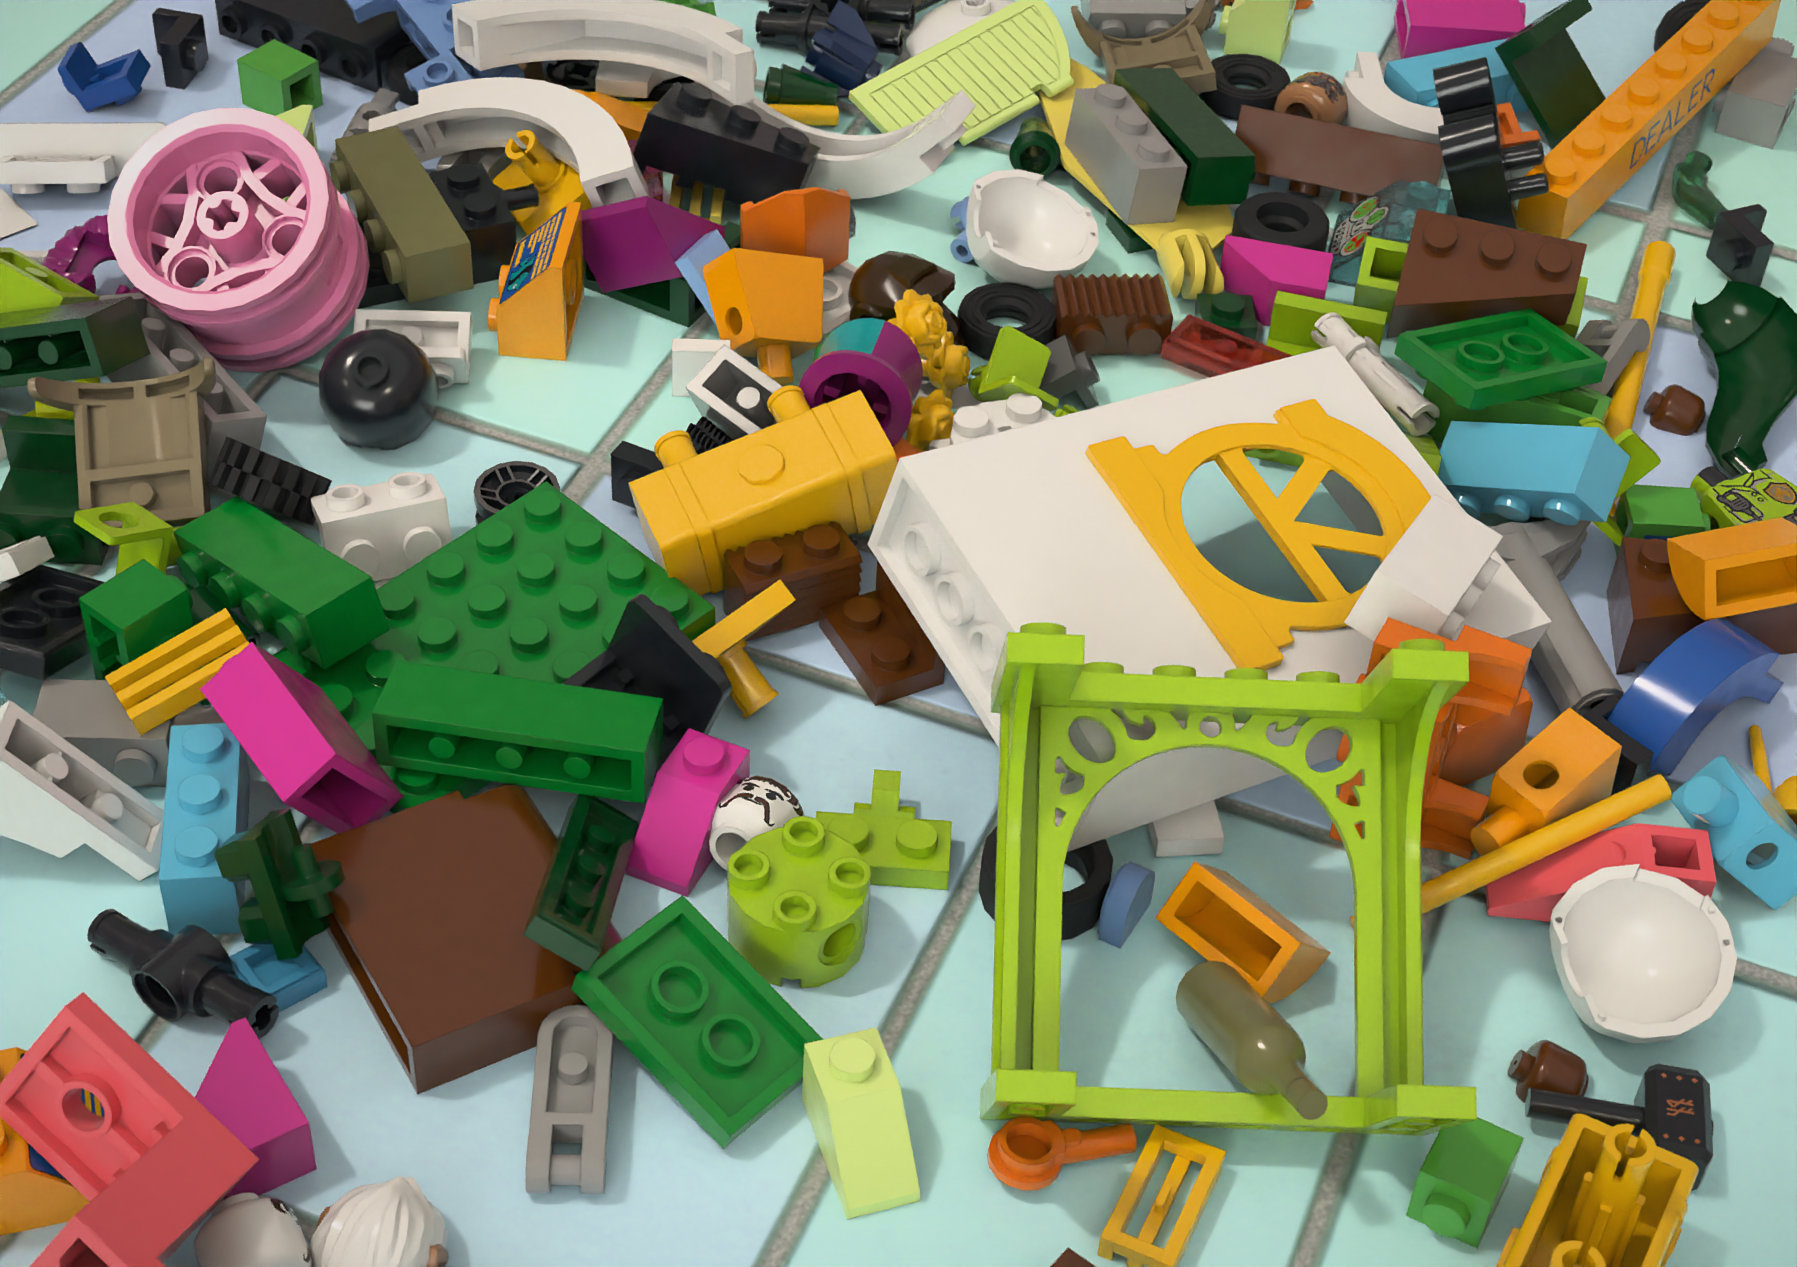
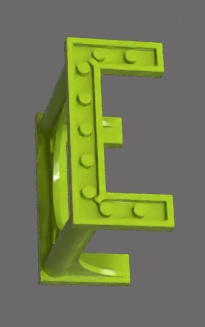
M1035 622L1022 625L1020 632H1007L991 684V713H1000L991 1076L980 1089V1119L1012 1120L1019 1117H1030L1041 1121L1051 1120L1053 1122L1130 1123L1131 1125L1147 1126L1158 1124L1173 1127L1425 1136L1477 1120L1476 1087L1424 1085L1421 883L1423 788L1428 752L1438 711L1469 682V652L1445 651V643L1434 639L1402 641L1399 643V649L1392 648L1361 684L1340 683V675L1326 671L1303 672L1296 675V681L1268 680L1267 671L1254 668L1227 670L1224 673V678L1196 677L1195 668L1183 665L1158 666L1153 668L1152 675L1124 674V666L1117 663L1091 662L1084 664L1085 635L1066 634V627L1063 625ZM1120 718H1124L1130 724L1139 727L1143 726L1144 719L1148 720L1154 729L1153 736L1147 740L1129 738ZM1078 719H1089L1105 728L1114 744V756L1112 759L1105 763H1095L1080 755L1071 743L1069 737L1070 725ZM1177 721H1186L1184 729ZM1217 722L1220 729L1219 734L1215 737L1205 736L1200 729V723ZM1235 723H1245L1239 731H1236ZM1270 725H1276L1275 732H1284L1293 725L1302 726L1296 733L1290 746L1274 745L1266 736L1267 727ZM1329 729L1343 732L1349 740L1350 748L1344 763L1335 770L1328 772H1317L1310 768L1306 762L1305 754L1310 740L1316 734ZM1210 747L1245 753L1272 764L1297 780L1314 796L1334 823L1344 844L1353 879L1355 1097L1326 1096L1328 1106L1321 1117L1314 1120L1303 1118L1281 1094L1264 1095L1243 1092L1077 1086V1072L1059 1071L1062 891L1064 863L1068 845L1075 826L1092 799L1117 775L1140 761L1154 755L1185 748ZM1056 759H1059L1070 772L1083 777V787L1079 791L1071 794H1062L1060 792L1061 783L1066 773H1056ZM1358 772H1361L1362 786L1354 785L1352 787V791L1357 799V806L1343 803L1337 797L1336 787L1344 785ZM1055 810L1065 814L1059 826H1055ZM1358 823L1362 824V838L1355 827Z

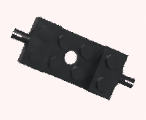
M481 162L475 164H455L448 169L429 172V177L471 242L473 285L499 279L501 266L510 265L517 243L516 221L510 211L538 207L539 197L536 187L532 183L527 186L503 190L493 183ZM359 223V224H360V227H361V229H362V231H363V233H364V235H365L364 226H363L362 223ZM367 244L370 266L366 291L358 309L406 299L397 283L390 284L388 282L380 253L373 254Z

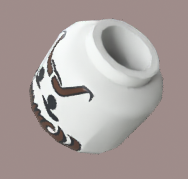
M752 776L739 780L719 802L714 814L709 840L710 852L714 860L728 871L730 856L741 849L753 837L775 828L783 827L788 820L794 817L805 816L798 799L786 786L772 778Z
M254 1193L237 1194L220 1202L214 1208L212 1217L202 1225L194 1240L195 1255L199 1267H312L311 1254L293 1208L280 1199L259 1198Z

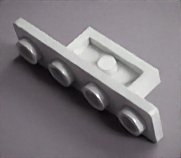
M163 122L0 123V184H11L12 193L19 194L45 192V184H66L67 192L69 193L99 192L100 184H106L114 177H120L124 166L142 144L167 125Z

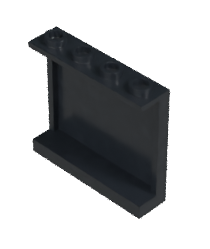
M215 0L220 35L255 48H259L275 39L317 59L319 72L375 93L380 88H383L381 62L412 41L400 26L396 10L379 14L358 24L352 10L344 0Z

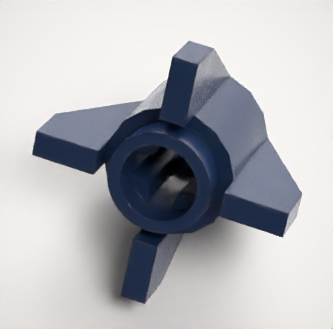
M838 0L826 22L834 27L835 31L833 32L823 27L820 32L816 30L812 37V46L807 54L805 63L815 67L814 71L803 65L800 71L827 82L837 83V97H849V91L877 77L883 65L876 62L879 50L857 10Z

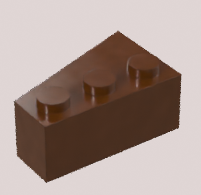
M1418 208L1392 309L1387 337H1399V333H1404L1405 331L1419 330L1531 308L1555 326L1565 325L1576 295L1587 244Z
M1623 537L1606 591L1616 674L1635 672L1637 663L1653 661L1679 637L1706 622L1689 609L1677 589L1670 568L1667 541L1662 539L1648 540ZM1797 603L1722 617L1742 628L1780 655L1797 653Z

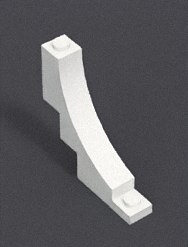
M9 700L0 706V835L28 844L59 858L64 857L85 843L139 882L158 871L164 811L13 701Z

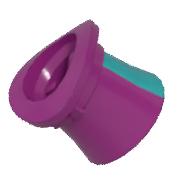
M875 318L855 319L843 323L824 340L819 350L818 358L804 373L799 387L802 389L810 409L861 390L892 447H894L904 435L910 422L912 402L915 400L922 383V361L917 347L899 327L885 320Z

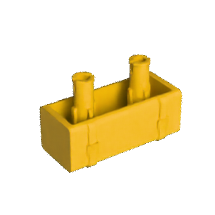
M796 385L781 387L767 401L768 410L777 421L776 424L699 455L693 446L689 433L683 430L668 432L658 439L654 446V451L664 468L631 481L628 484L646 543L655 562L665 569L668 577L677 578L700 596L709 592L715 594L723 590L724 553L727 549L736 551L738 546L746 548L748 544L754 541H771L773 537L782 539L785 533L794 536L796 531L804 532L813 525L822 524L829 526L832 521L840 523L847 535L853 533L859 535L871 530L872 526L876 523L897 466V459L890 441L861 390L810 409L800 387Z
M1574 1114L1559 1146L1554 1147L1547 1160L1535 1198L1521 1228L1514 1227L1496 1267H1665L1682 1231L1680 1228L1688 1210L1687 1200L1699 1173V1168L1691 1160L1656 1146L1655 1140L1644 1129H1642L1639 1138L1631 1135L1635 1125L1618 1124L1612 1127L1587 1115Z

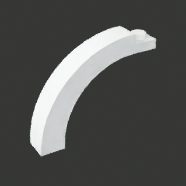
M473 0L452 4L455 54L479 71L547 60L615 61L649 66L684 76L709 88L735 105L754 101V79L757 75V64L754 50L743 44V29L706 12L658 0Z
M511 77L469 79L419 90V104L369 119V132L398 126L420 162L461 151L506 147L510 138L521 149H527L516 133L522 130H530L553 157L571 166L580 174V182L593 208L643 196L650 197L648 187L624 133L613 117L599 104L585 95L554 83Z
M693 82V84L707 89L712 94L713 99L728 106L735 105L700 83ZM961 90L931 113L911 125L883 134L863 136L832 133L807 126L776 111L755 95L754 101L740 104V106L757 112L761 117V121L779 129L788 127L802 132L809 138V143L821 148L805 188L820 187L836 192L839 189H843L848 192L850 200L873 198L894 193L910 187L933 174L955 148L953 143L966 132L967 129L962 122L976 107L966 93Z

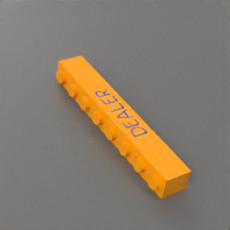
M1781 0L1709 1L1545 156L1542 164L1535 165L1524 176L1545 173L1547 175L1549 191L1546 194L1519 199L1517 208L1519 228L1528 232L1567 240L1772 40Z

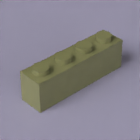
M395 126L335 139L337 161L330 163L332 181L339 193L347 196V203L350 209L355 214L358 222L363 224L370 251L373 254L380 253L382 256V264L388 282L390 284H398L409 304L474 289L471 242L399 127Z

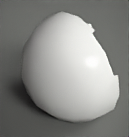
M1019 169L993 171L977 179L971 189L966 214L968 247L975 263L1000 283H1015L1031 287L1035 290L1051 288L1057 275L1061 274L1066 278L1069 274L1074 276L1082 271L1099 244L1098 224L1091 213L1092 210L1088 206L1083 208L1067 192L1044 181V175Z
M1640 864L1604 867L1573 883L1552 910L1549 928L1551 950L1564 991L1575 1012L1586 1025L1598 1033L1632 1044L1670 1041L1711 1018L1731 991L1737 962V954L1729 923L1708 894L1704 897L1676 877L1639 868Z

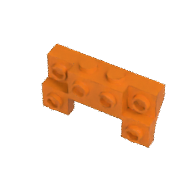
M1388 617L1373 643L1367 673H1361L1356 683L1361 684L1392 648L1399 649V643L1402 641L1434 639L1445 643V651L1469 652V682L1438 711L1427 758L1421 812V847L1452 853L1469 860L1475 849L1470 837L1471 830L1484 821L1491 797L1439 778L1458 704L1476 706L1510 717L1519 700L1533 649L1464 625L1457 640L1453 641ZM1343 734L1336 755V760L1344 763L1350 750L1349 740L1345 734ZM1358 772L1349 782L1340 786L1338 798L1343 803L1357 806V799L1352 791V787L1354 785L1362 786L1361 772ZM1332 822L1329 837L1342 842ZM1358 823L1355 827L1362 838V824Z

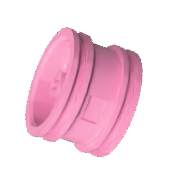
M218 108L191 114L164 127L143 143L124 166L112 191L107 220L110 245L119 267L151 306L171 319L182 322L225 369L240 372H265L289 367L315 355L342 332L355 315V309H358L366 291L370 266L367 240L355 214L350 209L345 198L335 188L327 168L314 147L296 128L276 116L242 108ZM288 196L289 199L286 202L282 200L283 198ZM207 277L204 283L193 288L196 282Z

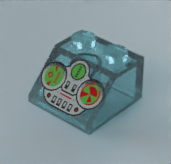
M1398 180L1339 213L1327 253L1334 254L1328 282L1356 287L1367 236L1409 244L1417 209L1446 214L1451 190L1437 188L1435 185L1423 181L1411 183Z

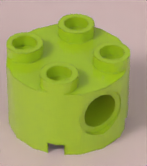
M807 816L794 817L788 820L783 827H778L753 837L741 849L733 853L728 861V942L772 985L781 987L782 978L790 980L800 979V988L819 987L843 977L860 960L865 945V936L868 930L871 884L869 865L853 844L833 832L826 831L820 821Z

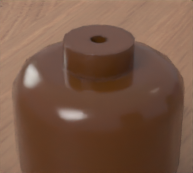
M1677 384L1667 386L1660 394L1654 391L1643 408V411L1651 415L1649 423L1654 428L1682 436H1690L1693 432L1697 433L1706 416L1704 400Z
M1541 1040L1533 1044L1527 1052L1519 1050L1508 1068V1075L1518 1080L1516 1095L1524 1103L1526 1102L1529 1088L1583 1097L1589 1081L1585 1061L1578 1055L1549 1040Z

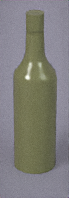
M1208 961L1197 964L1189 970L1178 984L1175 997L1177 1010L1244 1087L1257 1094L1274 1095L1280 1093L1307 1120L1321 1117L1327 1109L1328 1100L1326 1095L1304 1072L1306 1062L1305 1047L1297 1032L1230 965L1219 961Z

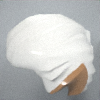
M402 1176L383 1183L361 1185L348 1191L331 1207H326L319 1217L316 1231L308 1247L311 1254L312 1267H442L447 1264L449 1258L446 1251L448 1230L445 1228V1221L442 1215L426 1199L414 1178H403Z

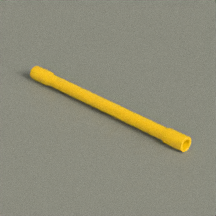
M1665 241L1651 242L1645 247L1637 276L1638 287L1630 319H1645L1650 329V341L1644 352H1635L1613 384L1610 395L1612 402L1604 424L1612 439L1616 438L1626 429H1632L1665 289L1670 283L1676 258L1674 247ZM1619 497L1613 502L1609 512L1611 517L1615 514Z

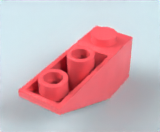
M1637 823L1598 832L1485 885L1487 916L1550 922L1552 910L1573 883L1604 867L1640 864L1639 868L1676 877L1704 897L1708 894L1711 898L1717 881L1708 830Z

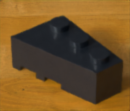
M675 82L648 112L633 156L642 175H644L647 166L677 175L676 186L692 190L695 181L725 190L724 201L742 205L749 201L756 204L783 191L805 189L821 148L809 143V138L798 130L788 127L779 129L761 121L760 115L750 108L740 105L728 106L713 99L712 94L699 85Z

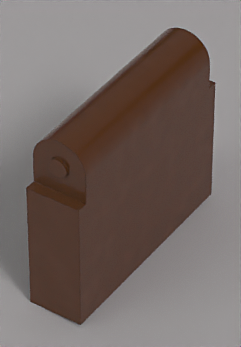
M504 785L466 799L463 798L458 790L311 843L317 862L323 860L339 861L346 878L340 886L328 892L334 911L327 915L330 926L326 930L417 1095L536 1047L541 1023L551 1012L569 1005L579 1004L587 1006L571 989L576 975L583 969L523 935L557 837L527 791L520 786ZM611 921L598 958L623 940Z

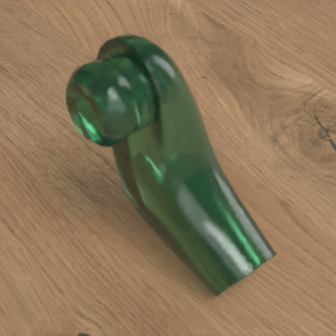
M1693 150L1686 155L1684 163L1678 162L1674 168L1672 197L1677 206L1708 229L1714 230L1718 214L1728 211V209L1708 187V176L1706 174L1713 167L1712 159L1700 151Z

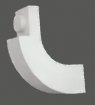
M1357 52L1354 71H1347L1343 78L1342 86L1347 94L1348 109L1345 120L1341 125L1440 145L1438 126L1444 125L1440 108L1415 104L1393 93L1384 82L1377 52ZM1446 169L1442 179H1448Z

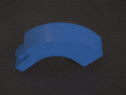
M1718 618L1706 621L1679 637L1656 657L1625 692L1607 720L1654 753L1649 770L1671 775L1704 728L1729 704L1745 696L1770 704L1784 684V682L1768 672L1780 654L1728 619Z

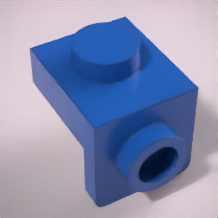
M78 42L70 45L58 66V73L67 91L75 95L87 112L111 102L122 105L134 99L142 91L141 84L151 65L140 49L97 65L83 43Z

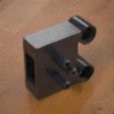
M1486 57L1433 69L1436 95L1444 125L1438 126L1439 140L1457 217L1519 230L1516 200L1546 194L1549 191V185L1545 173L1513 179L1511 171L1542 164L1545 158L1542 142L1535 141L1506 148Z

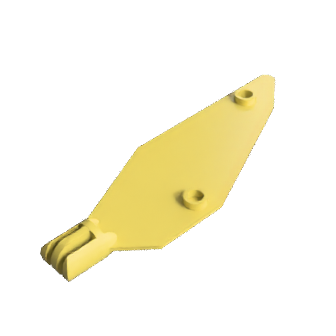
M1070 58V76L1074 80V85L1052 97H1048L1041 89L1037 93L1051 133L1060 147V158L1064 169L1122 220L1064 144L1076 89L1097 88L1100 84H1107L1092 70ZM1180 198L1174 222L1128 225L1157 251L1160 267L1173 298H1177L1181 292L1183 299L1196 300L1197 294H1201L1202 290L1204 294H1218L1223 291L1224 277L1213 251L1224 243L1226 235L1232 234L1234 219L1228 205L1188 206Z

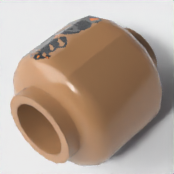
M1307 72L1284 87L1277 97L1274 111L1341 125L1345 120L1348 109L1347 94L1342 84L1332 75L1324 72Z

